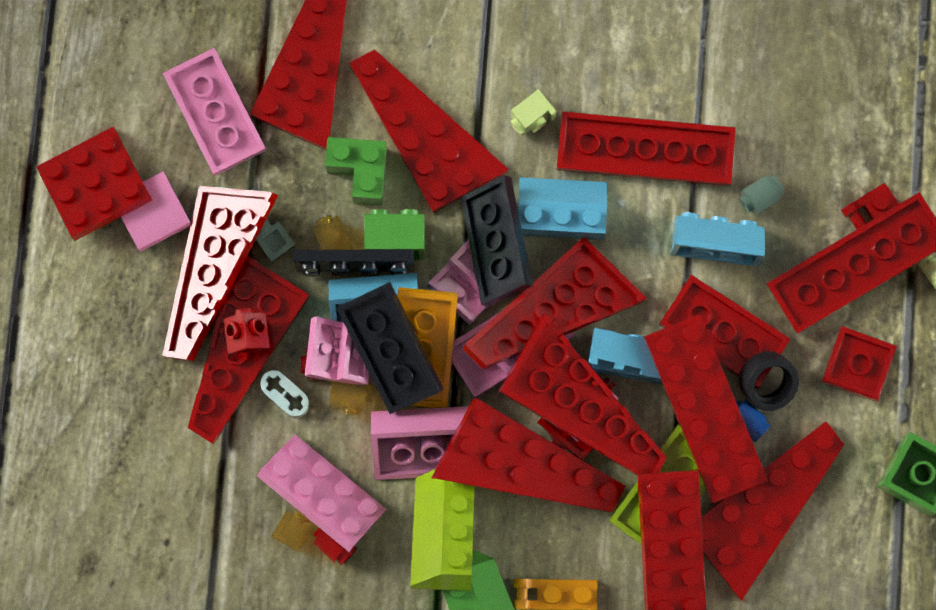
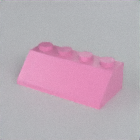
M469 406L399 410L392 414H389L388 411H371V441L375 480L416 478L436 469Z

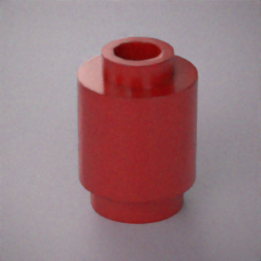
M320 528L313 534L316 537L313 544L333 563L337 561L341 566L358 549L354 546L348 552Z

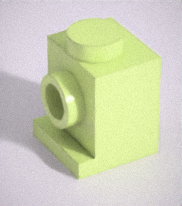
M538 89L511 110L512 120L510 124L519 135L526 134L530 130L534 133L547 123L545 120L547 117L550 121H553L556 118L557 111Z

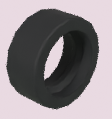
M763 351L755 354L745 362L740 371L739 386L743 395L755 407L763 411H775L786 406L794 398L798 391L799 376L792 363L783 355L774 351ZM773 366L780 367L784 372L780 386L773 393L765 396L758 395L754 391V386L759 374L767 368Z

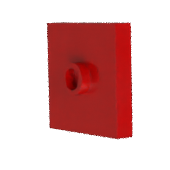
M841 326L821 382L878 402L897 346Z

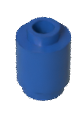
M747 399L743 403L737 400V406L751 440L755 443L771 425L765 421L767 417Z

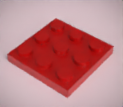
M114 126L36 166L74 241L152 201Z

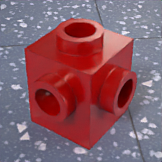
M252 308L236 310L234 316L224 319L228 354H252L270 348L265 313H253Z

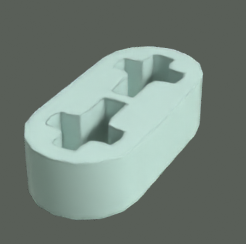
M275 370L268 371L263 375L260 382L262 391L285 413L295 418L302 417L307 413L310 406L308 397L285 375ZM279 377L281 379L279 385L285 391L282 394L276 389L268 391L267 389L270 386L267 382L268 379L276 380ZM288 394L294 399L303 398L301 401L303 408L300 411L297 408L293 409V411L289 410L291 403L285 398Z

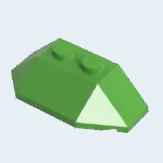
M473 550L471 591L442 590L449 610H514L494 558Z

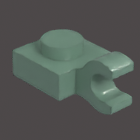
M266 220L260 231L261 234L256 238L257 243L272 263L296 246L279 221L271 226Z

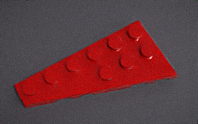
M247 256L218 312L209 345V353L204 364L202 379L188 424V429L213 445L310 298L308 293ZM252 308L253 313H265L270 348L252 354H228L224 319L234 316L236 310Z

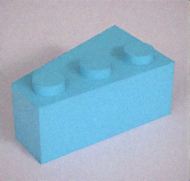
M594 328L587 363L596 373L662 384L643 336L635 334L624 335L612 330Z

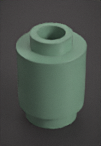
M772 174L769 177L763 176L742 189V197L739 198V201L747 213L752 211L755 215H758L780 201V197L785 194V191L780 181Z

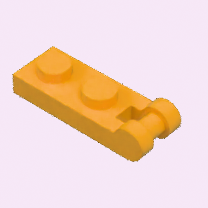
M513 579V588H516V600H513L514 609L597 610V580ZM528 589H537V600H528Z

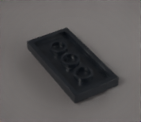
M502 175L461 197L481 305L488 307L533 286L512 178Z
M413 249L293 250V262L297 271L303 272V276L308 277L320 276V272H332L333 276L339 277L349 276L350 272H361L362 276H378L379 272H391V275L415 272Z
M391 282L336 308L389 414L433 396L444 389Z

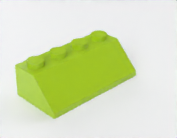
M434 469L416 477L410 589L471 591L475 486L433 479L431 477L436 470Z

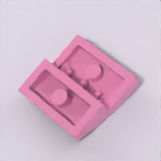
M164 171L143 181L152 201L121 217L139 252L191 226V222Z
M468 240L432 278L427 288L434 291L458 293L456 314L471 325L488 306H483L480 302Z
M318 316L311 318L305 376L334 382L368 385L369 372L344 323Z

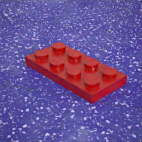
M693 275L689 277L659 323L661 327L665 328L700 314L721 366L738 377L745 362L752 356L763 351H774L781 354L790 341L789 337ZM772 367L765 369L759 374L755 381V388L758 389Z

